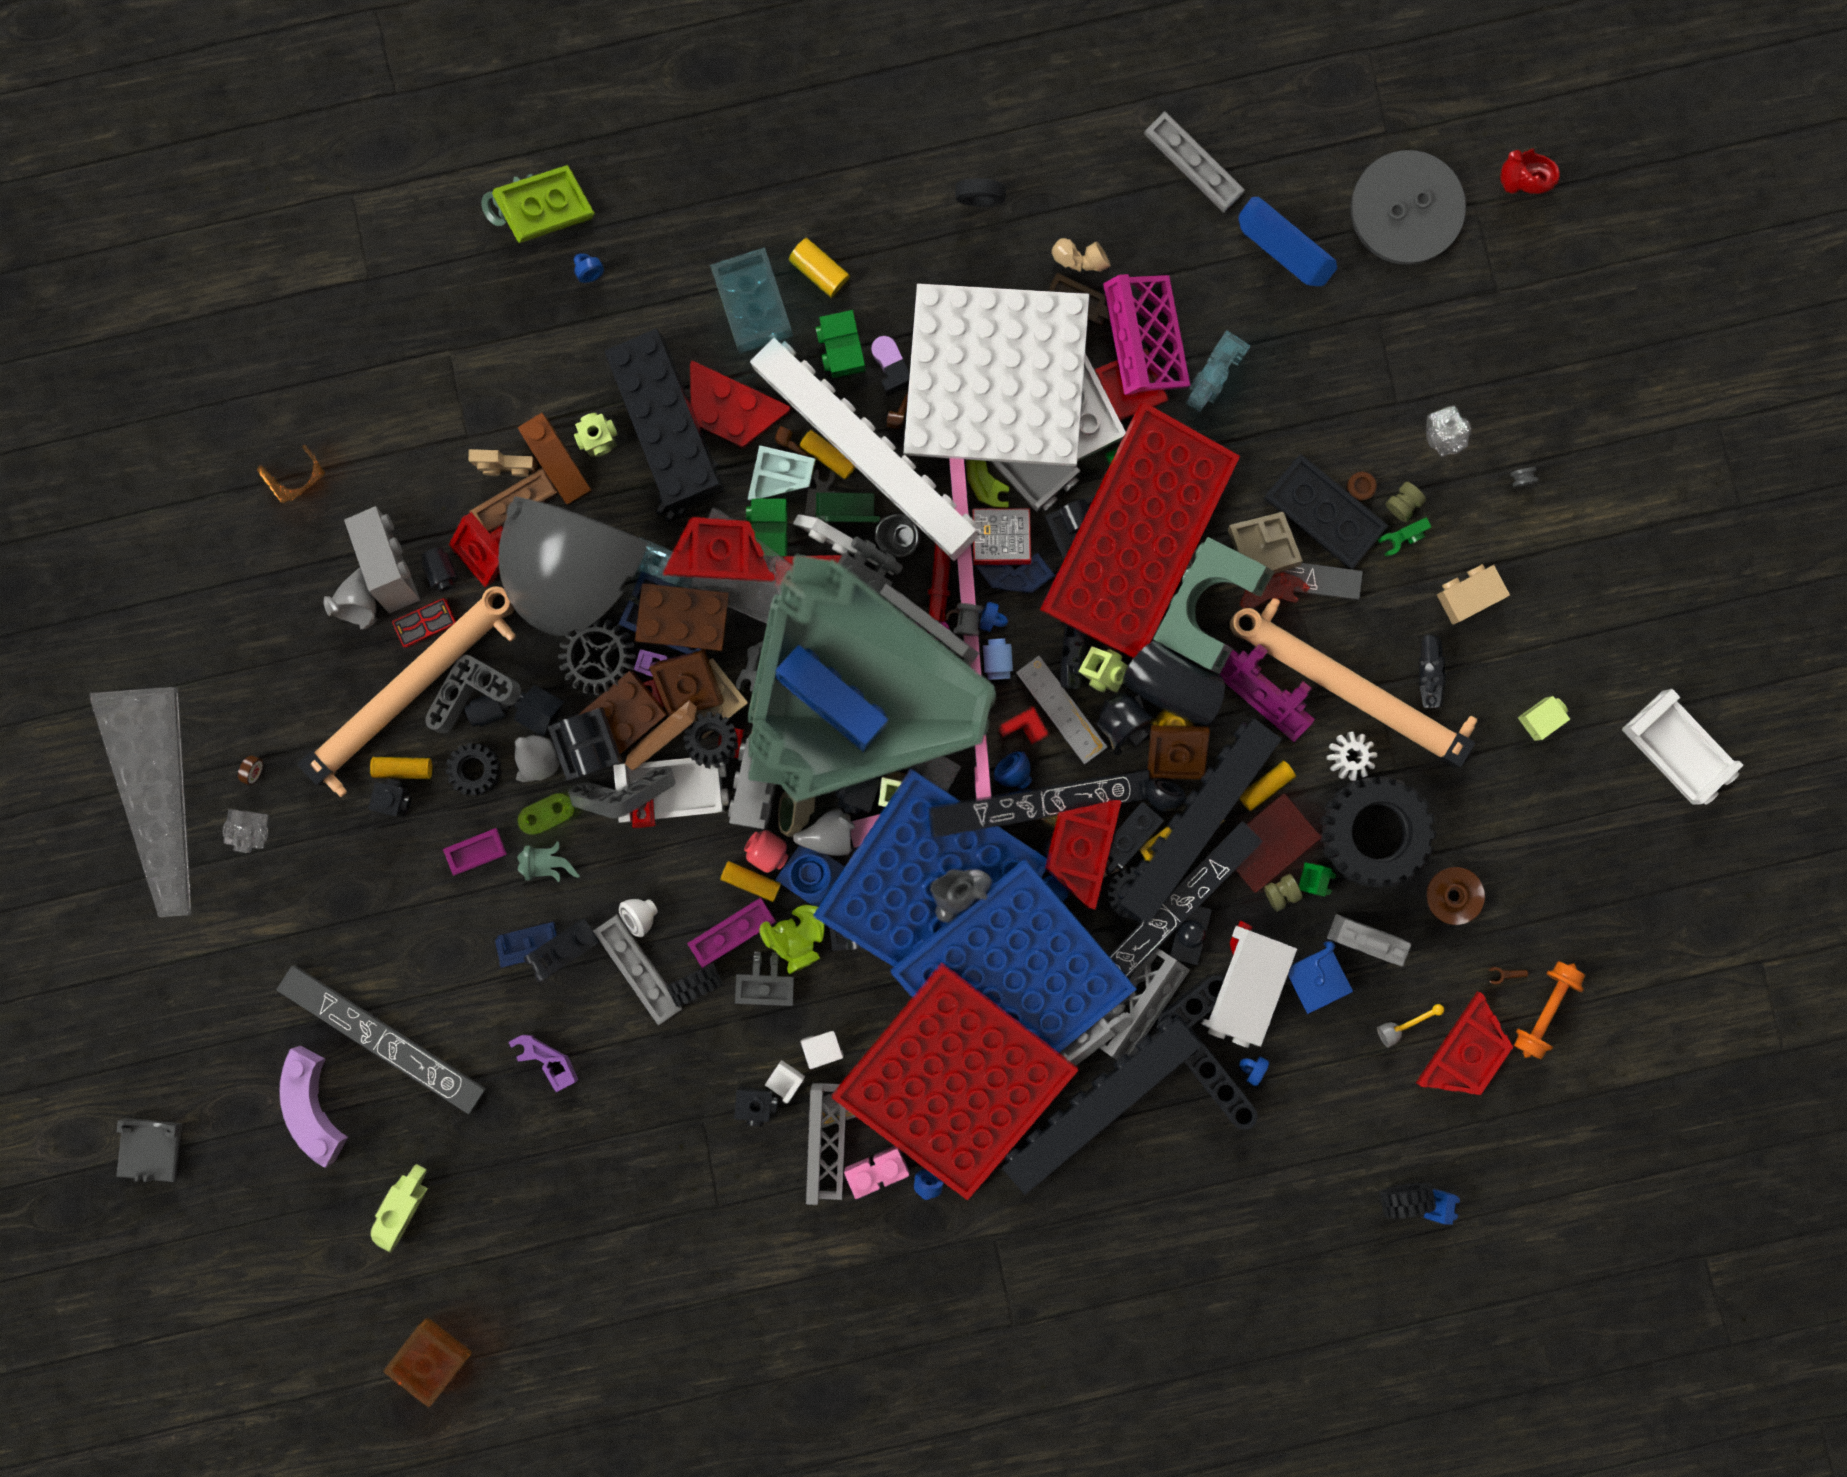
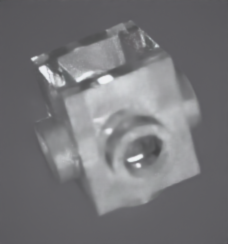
M1454 405L1427 415V440L1432 449L1436 448L1441 457L1457 454L1468 447V437L1471 434V428L1467 419L1461 418Z
M228 809L227 821L224 823L222 830L223 843L234 845L233 851L251 853L252 848L263 849L264 842L268 836V814Z

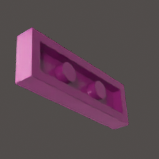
M761 897L687 944L703 968L759 933L760 925L763 922L767 921L772 925L776 920Z

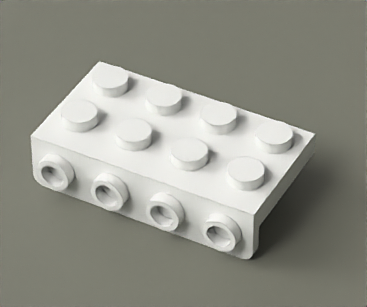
M1086 353L1084 357L1077 461L1122 440L1126 433Z

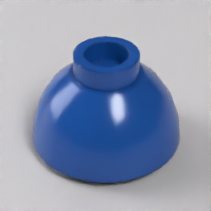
M1022 751L1007 755L995 768L994 779L1006 787H1017L1019 790L1026 788L1032 781V778L1029 776L1031 767L1027 755Z

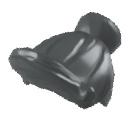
M953 869L944 876L934 880L931 885V892L938 905L935 910L937 918L942 922L949 923L959 912L969 908L976 899L987 900L986 892L992 883L990 876L980 870L961 871Z

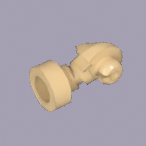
M1059 239L1052 248V255L1056 262L1066 268L1068 266L1081 272V269L1102 272L1111 266L1108 257L1097 241L1086 247L1084 256L1077 251L1075 244L1070 239Z

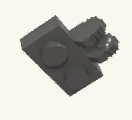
M754 952L753 975L736 974L735 1004L793 1006L794 976H778V953L772 952L770 958L771 975H760L762 965L761 952Z

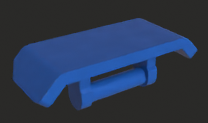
M1251 197L1239 214L1242 232L1305 284L1323 286L1337 270L1338 267L1334 258L1260 197Z

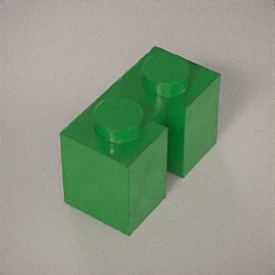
M853 310L819 317L821 326L816 327L819 344L825 343L827 353L822 354L825 371L831 370L832 378L865 372V364Z
M751 499V506L746 507V521L752 524L755 540L760 544L765 554L763 558L776 559V557L787 556V500Z

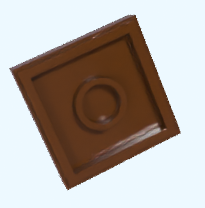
M705 649L654 662L649 666L669 717L689 700L696 706V711L720 706L724 702Z
M1151 725L1147 764L1149 778L1201 779L1206 771L1210 736L1209 727Z

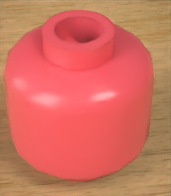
M763 830L760 833L754 832L744 848V851L747 852V861L766 873L773 871L775 868L780 870L789 856L786 854V842L768 830Z

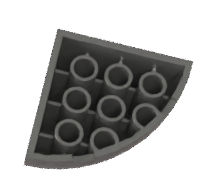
M515 496L513 502L508 506L507 518L499 544L498 558L501 581L514 609L529 624L550 635H571V631L575 629L583 630L593 624L612 607L623 593L621 586L627 576L633 577L637 571L649 543L578 514Z

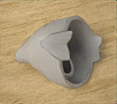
M361 567L339 586L332 598L324 596L323 604L329 616L332 613L339 619L359 624L360 629L368 628L378 621V618L375 616L377 609L375 597L368 591Z
M532 734L526 738L520 737L515 741V762L519 769L516 780L521 782L541 781L556 772L560 765V760L551 738Z
M834 809L825 813L812 826L795 833L794 842L823 854L835 856L849 855V852L853 850L852 846H850L851 830L855 828V825L850 821L851 817L847 813L844 814L840 809Z

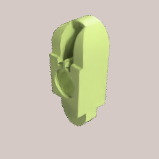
M416 1164L407 1177L402 1175L399 1181L389 1190L375 1215L377 1220L371 1230V1238L377 1246L391 1253L400 1241L428 1189L421 1185L427 1169Z

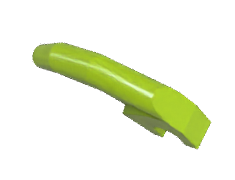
M966 459L967 481L978 501L993 508L1008 509V502L999 501L997 496L999 493H1009V487L994 479L988 473L985 460Z

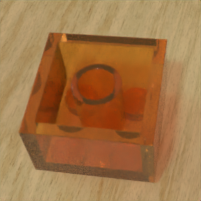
M427 1317L419 1324L383 1372L429 1408L472 1352Z

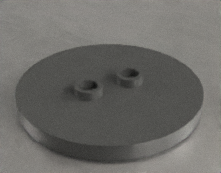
M1414 150L1393 152L1373 162L1361 175L1351 198V219L1355 232L1368 250L1381 259L1402 265L1423 263L1443 253L1459 234L1466 212L1465 195L1455 173L1448 165L1435 156Z

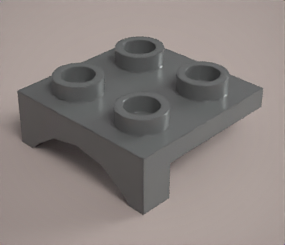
M131 1118L118 1120L117 1132L121 1133L116 1177L135 1178V1181L143 1179V1182L153 1180L175 1182L177 1179L182 1123Z

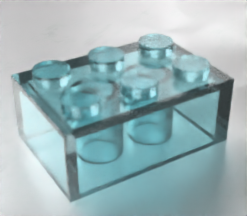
M765 247L710 265L739 354L765 346L773 338L780 341L793 337Z

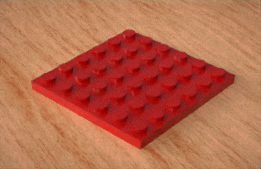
M941 963L833 1092L832 1099L966 1200H969L1077 1073L1078 1068L954 971Z

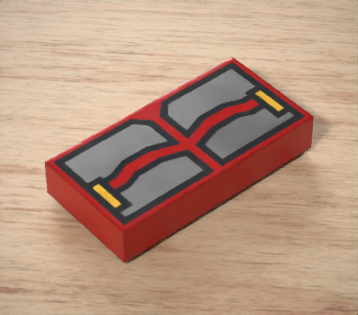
M445 598L392 621L404 648L447 630L456 622Z

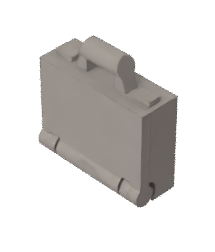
M1339 914L1335 915L1327 939L1403 967L1411 946L1409 942Z

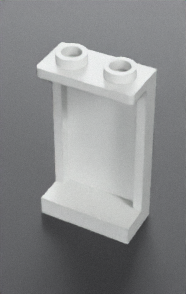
M1673 689L1663 690L1624 726L1622 731L1691 804L1704 803L1706 805L1718 796L1717 790L1723 784L1728 785L1739 776L1737 771L1743 764L1740 761L1732 760L1677 702L1680 696Z
M691 758L644 762L633 771L625 764L613 765L615 788L617 791L655 768L670 767L672 769L676 783L673 787L654 798L655 819L725 812L724 806L729 805L728 789H723L722 777H726V765L724 762L719 763V768L711 765V769L705 768L704 764L701 766L697 765L695 760L692 761ZM645 804L638 808L641 812L639 819L646 817L643 809L646 807ZM632 813L619 817V822H632Z
M1236 926L1232 937L1239 939L1211 1017L1209 1020L1202 1018L1200 1024L1209 1027L1208 1033L1224 1039L1227 1034L1233 1037L1232 1042L1248 1048L1250 1043L1261 1047L1297 949Z

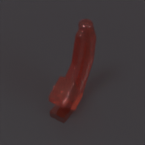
M1285 572L1274 574L1261 597L1245 590L1239 605L1243 609H1253L1269 598L1296 603L1299 599L1293 594L1294 588L1300 587L1304 592H1307L1310 587L1302 579Z

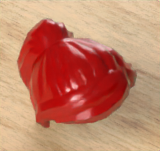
M1533 148L1523 153L1520 150L1510 152L1508 159L1502 166L1500 179L1507 193L1514 194L1523 190L1527 193L1541 194L1554 189V186L1558 184L1560 179V173L1555 162L1535 153Z

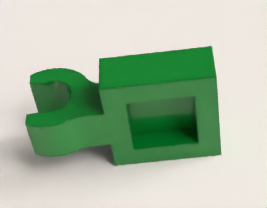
M1426 517L1395 533L1385 534L1378 541L1379 543L1385 540L1392 542V550L1385 553L1387 557L1392 556L1400 550L1402 542L1408 540L1412 544L1425 538L1424 532L1430 529L1431 525Z

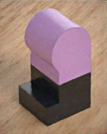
M887 336L875 339L872 344V356L875 362L882 366L887 377L881 380L886 395L909 386L910 373L893 339Z

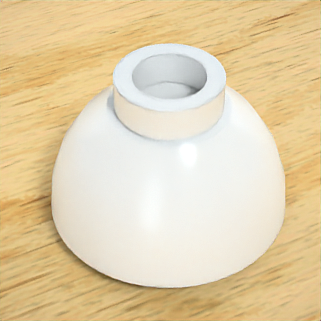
M629 899L621 902L619 914L626 928L638 937H643L647 934L653 924L654 916L658 913L654 903L649 899L645 902L639 899Z

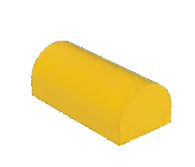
M808 238L803 239L789 257L790 263L831 298L850 278L846 271Z

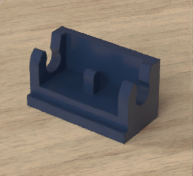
M555 922L497 936L498 939H495L500 967L526 962L523 958L525 955L557 935Z

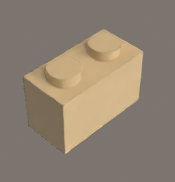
M1482 564L1467 572L1469 578L1460 582L1457 577L1442 585L1444 591L1437 594L1452 624H1456L1510 596L1494 565L1485 569Z

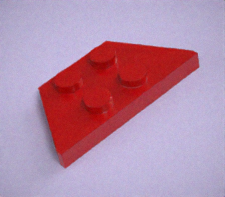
M694 361L690 363L691 406L700 428L744 449L759 434L766 432L772 427V424L791 411V407Z
M691 518L663 570V576L759 582L775 581L773 571L770 572L763 558L765 554L760 544L755 540V533L749 521Z
M1111 800L1058 813L1045 869L1090 909H1096L1122 802L1120 800Z
M1476 992L1416 1081V1084L1421 1087L1455 1092L1460 1091L1477 1095L1483 1093L1513 1046L1507 1035L1503 1033L1498 1019L1490 1010L1482 993Z

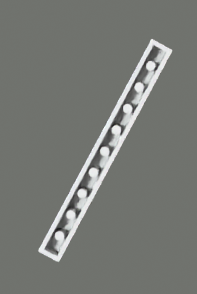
M773 338L750 361L754 370L955 561L978 538L975 529L977 524L966 513L961 516L955 510L957 505L946 494L941 497L934 490L936 485L925 474L920 477L914 471L916 466L905 455L900 458L894 452L896 447L885 436L880 439L873 432L876 428L868 419L863 417L860 420L853 413L856 409L848 400L843 398L840 401L833 394L836 390L828 381L823 379L820 382L814 376L816 371L808 362L803 360L800 363L794 357L796 352L788 343L784 341L780 344Z

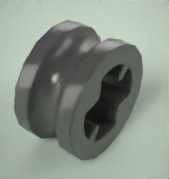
M1536 467L1511 472V477L1515 478V482L1512 483L1513 487L1538 482L1539 478L1534 475L1535 471H1537Z

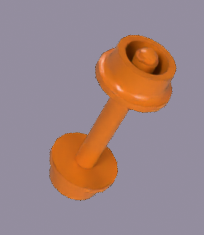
M1558 961L1552 971H1547L1546 974L1558 981L1534 1029L1531 1034L1520 1029L1516 1030L1518 1037L1514 1046L1523 1051L1525 1058L1532 1055L1542 1060L1548 1050L1552 1051L1553 1047L1541 1039L1569 987L1579 992L1584 990L1582 983L1586 975L1576 970L1575 964L1566 965Z

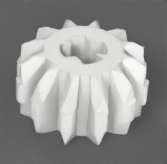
M1348 732L1347 739L1342 735L1337 736L1336 739L1339 745L1333 743L1329 745V748L1336 753L1327 755V760L1336 761L1330 767L1331 771L1341 768L1338 777L1343 779L1349 774L1351 781L1357 779V773L1362 778L1368 776L1365 767L1368 769H1374L1375 767L1368 760L1369 758L1377 757V753L1368 752V749L1372 748L1374 743L1371 741L1363 745L1365 735L1360 734L1355 740L1354 732ZM1347 751H1356L1358 757H1354L1357 760L1356 762L1347 761L1346 756L1350 755Z

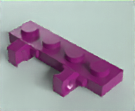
M1260 644L1249 655L1244 651L1238 654L1232 650L1220 672L1224 682L1294 742L1315 720L1303 710L1306 707L1303 700L1312 688L1304 681L1292 693L1286 689L1282 692L1260 673L1262 668L1257 665L1259 660L1263 659L1268 652Z

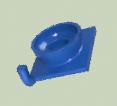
M799 845L775 880L812 906L818 907L845 867L827 854Z
M1332 941L1324 942L1325 949L1291 965L1288 976L1307 1014L1353 992L1333 953L1335 944Z

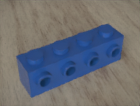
M798 645L776 669L775 679L864 752L886 728L888 719L885 717V711L876 704L870 705L863 699L864 695L857 687L853 685L849 687L841 680V675L830 666L826 668L821 664L818 655L809 648L803 649Z

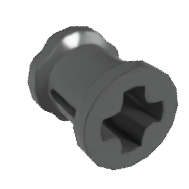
M958 603L959 616L954 633L978 637L979 613L983 612V607Z

